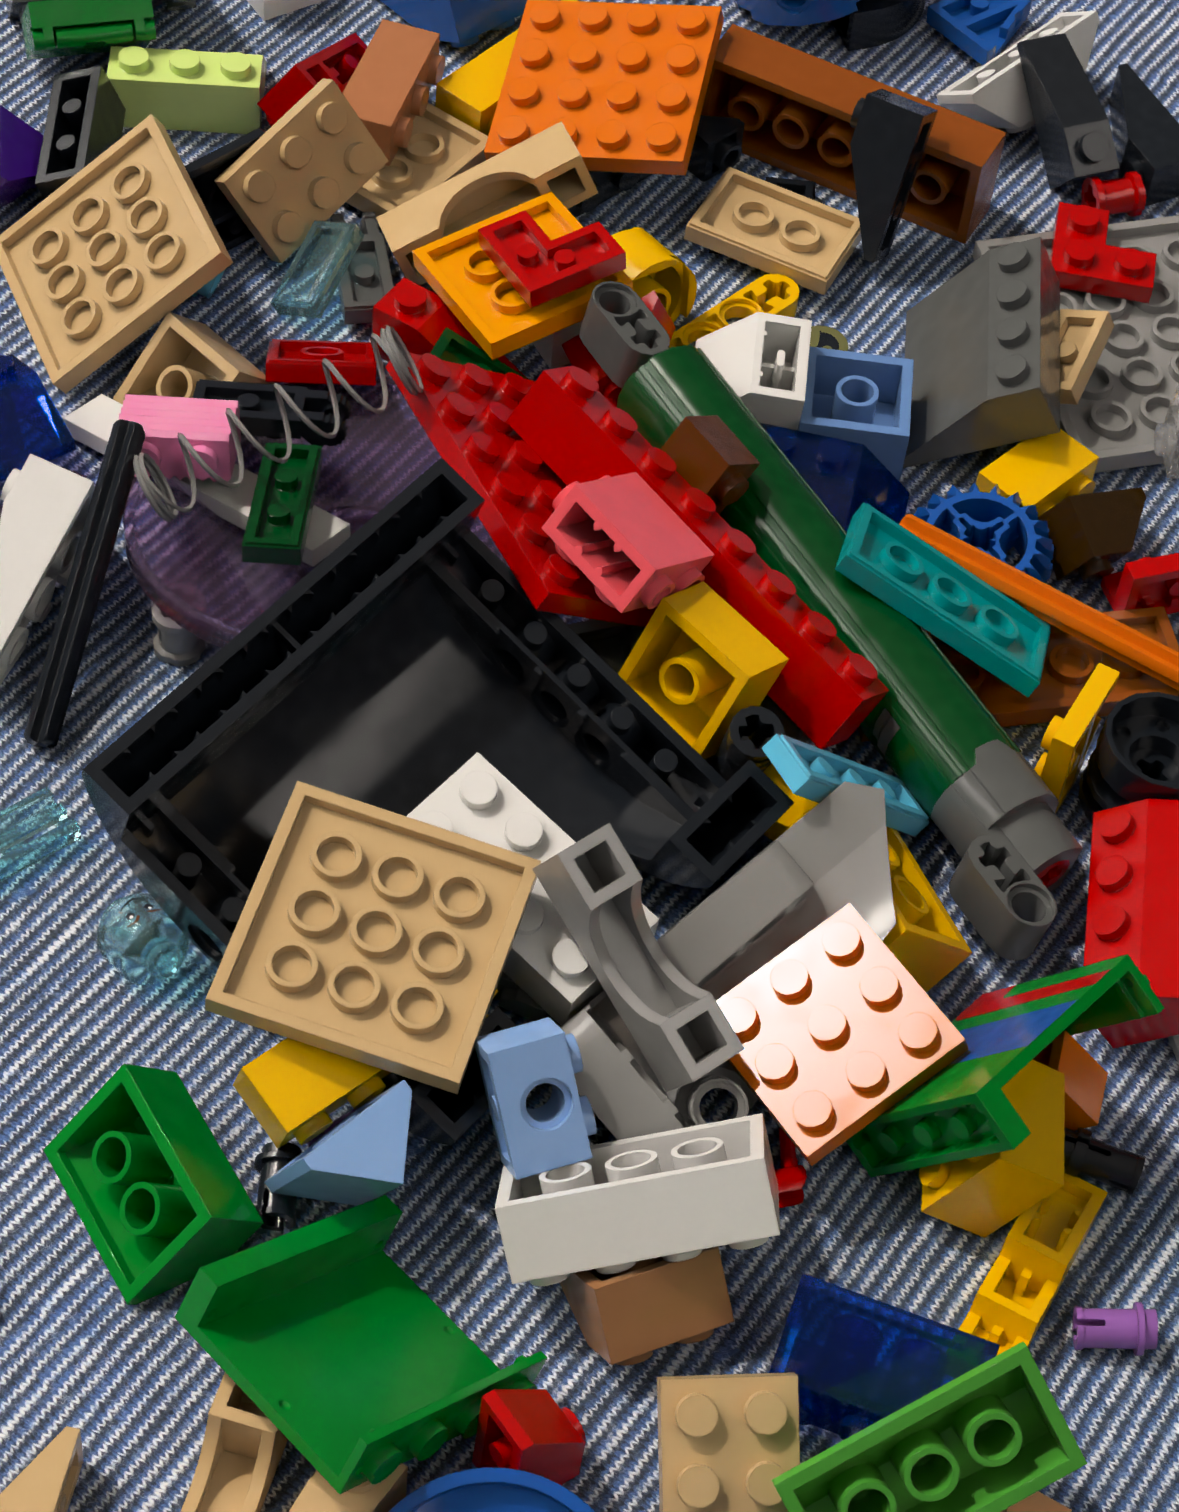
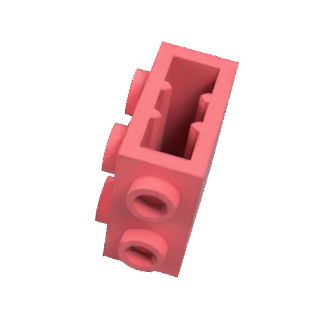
M637 472L613 477L606 475L598 480L584 483L576 481L569 484L554 499L552 507L555 511L542 526L543 531L555 542L557 553L566 562L577 566L595 585V592L598 597L620 613L643 607L653 609L660 604L664 597L703 582L705 576L701 572L715 556Z

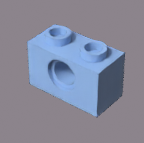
M547 1017L477 1037L475 1048L501 1162L513 1177L519 1180L593 1158L588 1136L596 1134V1121L587 1096L579 1097L574 1074L583 1071V1064L574 1035L572 1033L565 1035V1032L551 1018ZM543 1083L552 1084L551 1096L543 1106L535 1109L526 1108L527 1096L534 1087Z

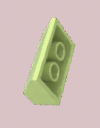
M111 46L107 76L126 109L123 127L134 128L152 114L164 125L166 130L248 134L258 128L261 129L262 109L257 103L264 97L267 62L263 55L243 54L240 52H205L189 49H155L139 46Z

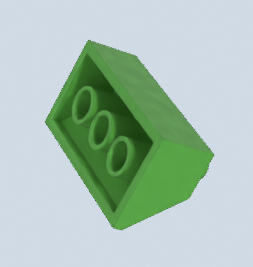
M1021 1342L772 1479V1482L788 1512H1001L1083 1467L1087 1462L1028 1347L1024 1342Z

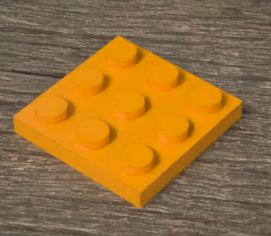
M548 192L412 250L416 270L492 360L582 321L593 289L602 282H620L633 290V281L622 270L536 307H529L479 246L478 229L524 210L528 212L551 241L583 228L552 192Z

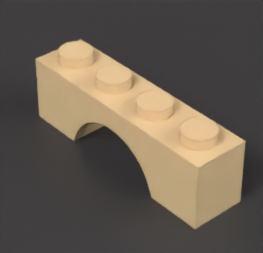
M561 121L376 217L405 277L418 285H422L427 281L414 267L412 250L548 192H552L569 209L598 194V191L581 154Z
M226 1372L208 1413L200 1457L180 1512H261L288 1441L285 1435Z

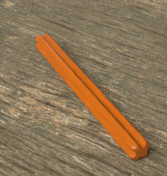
M906 514L900 521L899 525L1041 620L1179 691V652L912 514Z

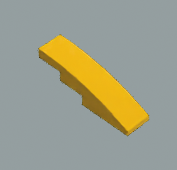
M1064 1173L1063 1187L1018 1216L1005 1239L999 1256L977 1291L967 1316L948 1346L939 1370L957 1378L1021 1342H1024L1029 1347L1108 1194L1107 1191L1078 1177Z

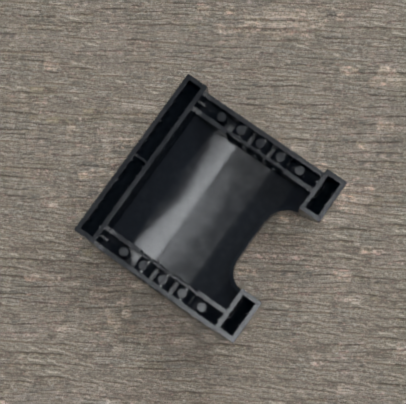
M442 457L82 770L81 774L99 819L133 873L177 927L217 968H219L297 781L407 816L478 752L575 842L610 823L638 870L669 883L692 888H710L794 802L751 760L747 761L726 781L556 613L536 610L512 570L470 530L485 500ZM497 1007L485 1019L479 1036L517 1025ZM474 1048L458 1094L392 1072L381 1079L386 1085V1088L381 1093L402 1080L407 1082L412 1089L408 1132L436 1143L453 1145L489 1109L476 1048Z

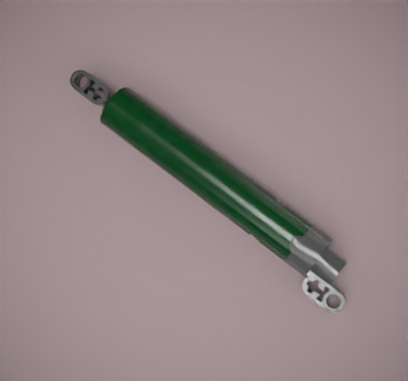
M614 281L602 282L596 285L592 291L579 329V337L612 382L622 389L618 396L617 408L627 412L638 425L637 431L653 447L659 449L662 448L686 416L718 415L761 463L748 478L749 487L747 491L736 502L726 506L720 513V516L731 528L740 530L753 541L756 546V553L771 569L783 573L793 582L796 587V594L812 611L821 613L833 623L837 630L836 636L853 653L862 655L876 668L877 678L889 689V692L863 720L859 728L896 776L901 779L933 824H936L962 858L949 882V892L954 902L997 955L1015 961L1027 959L1034 953L1057 914V904L1050 892L1061 885L1083 849L1055 814L1059 804L1058 799L925 629L835 570L847 534L846 530L701 348L697 349L692 345L669 348L670 337L635 291L625 284Z

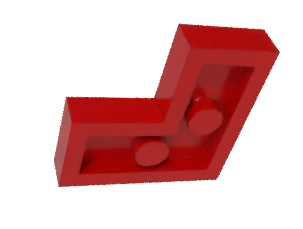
M1059 202L1055 217L1050 260L1060 281V288L1149 304L1154 286L1157 254L1133 248L1106 245L1109 210Z
M526 210L478 229L479 246L530 308L626 269V252L599 221L552 241Z

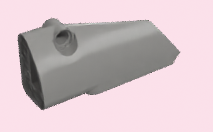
M843 782L657 939L659 946L676 969L697 987L711 992L717 1001L849 903L883 941L896 925L888 852L884 789ZM605 990L560 1027L565 1032V1035L569 1033L574 1035L580 1050L583 1071L574 1074L578 1094L580 1096H587L593 1112L617 1140L707 1124L700 1114L699 1105L705 1093L714 1088L726 1089L734 1099L735 1107L729 1119L747 1116L749 1110L758 1100L728 1061L693 1083L665 1092Z

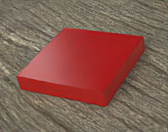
M272 339V341H269L266 358L265 382L327 384L322 367L323 358H326L334 365L349 385L376 386V359L370 342ZM330 371L333 384H341Z

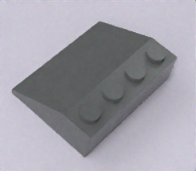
M1041 237L990 249L906 312L905 358L914 359L910 437L903 464L904 468L1060 432V281Z

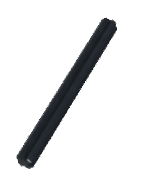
M119 419L113 424L24 731L27 743L36 747L53 749L58 744L134 478V455H139L146 436L143 426L133 421Z

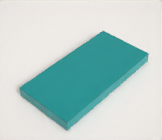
M863 502L852 516L835 570L1026 697H1029L1041 681L1051 633L1050 625L868 503L865 504Z

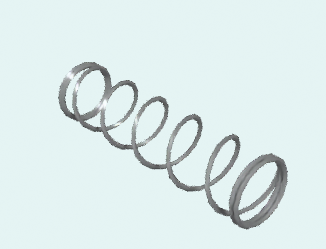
M386 325L385 329L381 328L380 337L372 333L370 338L382 385L383 405L381 408L376 409L364 401L347 383L328 359L323 358L322 367L329 388L335 418V426L332 433L327 434L315 426L293 402L282 386L275 383L273 389L286 434L287 451L285 457H274L264 449L245 428L230 408H226L225 413L238 456V480L229 483L217 475L199 456L183 433H178L177 437L190 477L191 503L184 508L177 506L173 492L158 465L147 453L140 452L139 455H134L133 467L138 482L152 508L163 520L168 522L172 521V519H177L178 511L184 513L192 511L196 502L197 489L189 452L201 467L219 483L230 488L240 486L244 477V460L235 424L263 455L277 463H286L291 455L292 439L282 397L299 418L314 432L328 439L335 438L340 426V415L330 371L349 394L364 408L376 414L384 413L388 404V389L377 343L388 355L396 373L410 394L417 396L418 392L422 393L423 383L419 372L396 330ZM408 367L411 368V370L417 377L419 385L416 383V381L410 374ZM147 471L150 473L156 485L149 478Z

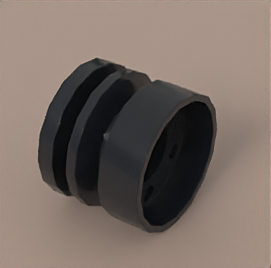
M1161 692L1136 693L1119 701L1107 716L1097 739L1096 748L1089 757L1088 765L1084 769L1079 783L1078 798L1085 816L1092 824L1093 813L1144 799L1179 800L1178 696Z

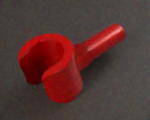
M780 1127L781 1168L775 1169L779 1190V1208L803 1203L804 1192L802 1188L805 1186L807 1175L804 1166L798 1165L796 1146Z

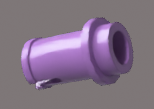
M1134 1302L1132 1309L1082 1308V1306H1075L1072 1317V1331H1077V1335L1073 1336L1074 1349H1133L1135 1356H1142L1145 1349L1155 1350L1157 1348V1312L1155 1309H1144L1142 1302Z

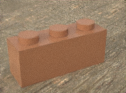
M382 19L346 85L343 95L388 159L385 165L390 166L399 147L406 148L408 146L415 116L422 117L424 115L429 100V89L442 79L445 68V56L439 55L440 33Z

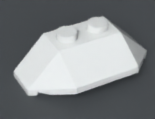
M1097 11L1059 13L1037 30L1028 33L1002 50L998 56L983 66H978L936 95L939 105L991 127L1006 128L1008 133H1017L1032 127L1035 121L1017 43L1065 33L1086 73L1099 24Z

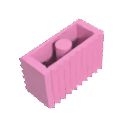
M125 394L119 419L133 421L143 426L146 436L141 452L147 453L155 461L166 478L171 479L173 476H176L179 480H182L186 476L190 479L177 437L178 433H183L199 456L217 475L227 482L231 479L237 451L225 411L226 408H230L240 420L239 401ZM235 424L241 442V430ZM189 452L195 478L201 481L210 478L213 482H216L217 480L211 477Z

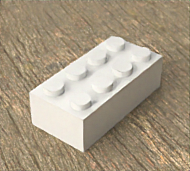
M478 752L406 816L540 860L541 863L576 843ZM537 878L503 972L562 1026L599 995L604 988ZM642 904L647 922L655 936L659 918Z
M763 1113L590 1145L593 1157L591 1159L516 1180L503 1164L495 1204L496 1217L512 1284L530 1281L534 1286H549L564 1281L569 1277L570 1273L596 1269L601 1274H614L630 1269L636 1264V1261L663 1257L668 1262H680L698 1256L702 1249L728 1244L732 1249H751L766 1243L769 1237L780 1235L779 1190Z

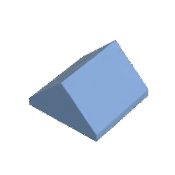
M402 1080L366 1102L264 1183L272 1193L356 1206L376 1199L403 1185L412 1089L405 1080Z

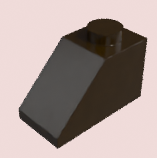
M1142 487L1068 496L1038 517L1037 520L1047 521L1050 530L1048 538L1052 539V544L1054 545L1051 563L1053 564L1052 569L1058 581L1080 577L1083 583L1100 580L1114 571L1112 565L1114 562L1132 551L1146 500Z

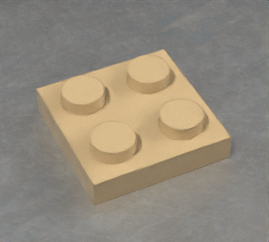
M794 1372L657 1377L660 1512H788L772 1479L800 1464L798 1375Z

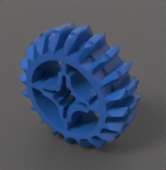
M974 481L969 488V492L962 493L952 484L947 492L946 499L932 494L927 508L918 507L914 516L1007 563V551L1014 547L1021 558V561L1015 568L1044 583H1047V580L1051 577L1053 566L1051 560L1053 559L1054 545L1052 544V539L1048 538L1050 530L1047 521L1037 520L1036 504L1020 507L1022 500L1019 492L1008 498L1002 497L998 484L990 490V493L980 492L979 487Z

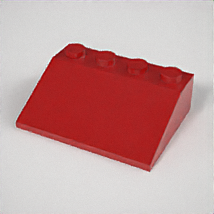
M1144 799L1093 813L1083 966L1128 954L1139 971L1147 976L1151 989L1164 1006V1009L1159 1014L1098 1028L1099 1032L1113 1049L1179 1035V800Z

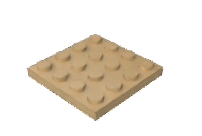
M152 114L0 234L1 269L52 384L65 394L165 317L168 311H173L233 264L164 125Z
M297 781L205 998V1010L458 1094L475 1048L476 1039L481 1032L537 880L533 868L541 864V861Z

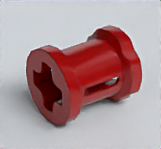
M1137 171L1126 172L1123 178L1100 180L1097 176L1087 177L1082 185V205L1109 210V215L1127 213L1130 217L1140 216L1146 205V190L1142 177Z

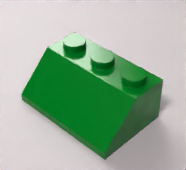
M123 1064L43 1149L127 1304L137 1305L194 1279L200 1267L233 1255L264 1223L177 1072Z

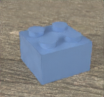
M810 347L805 403L794 440L792 464L795 468L900 482L910 437L914 359Z

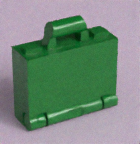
M46 0L28 2L21 17L27 60L110 52L111 46H139L146 48L151 40H156L155 22L152 19L154 18L152 0Z

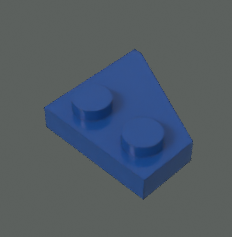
M941 0L928 6L926 22L983 66L1000 54L1029 16L1031 0Z

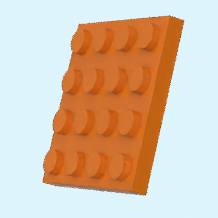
M527 0L484 149L485 159L488 160L562 121L581 154L588 171L686 176L724 23L722 7Z

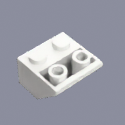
M757 312L697 339L695 348H701L775 442L793 444L805 403L812 320Z

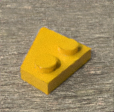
M1098 663L1065 718L1057 715L1053 717L1041 741L1040 747L1048 750V753L1044 752L1041 755L1034 770L1059 801L1055 814L1077 779L1089 746L1102 719L1096 715L1110 692L1115 688L1120 675L1119 671L1102 663Z

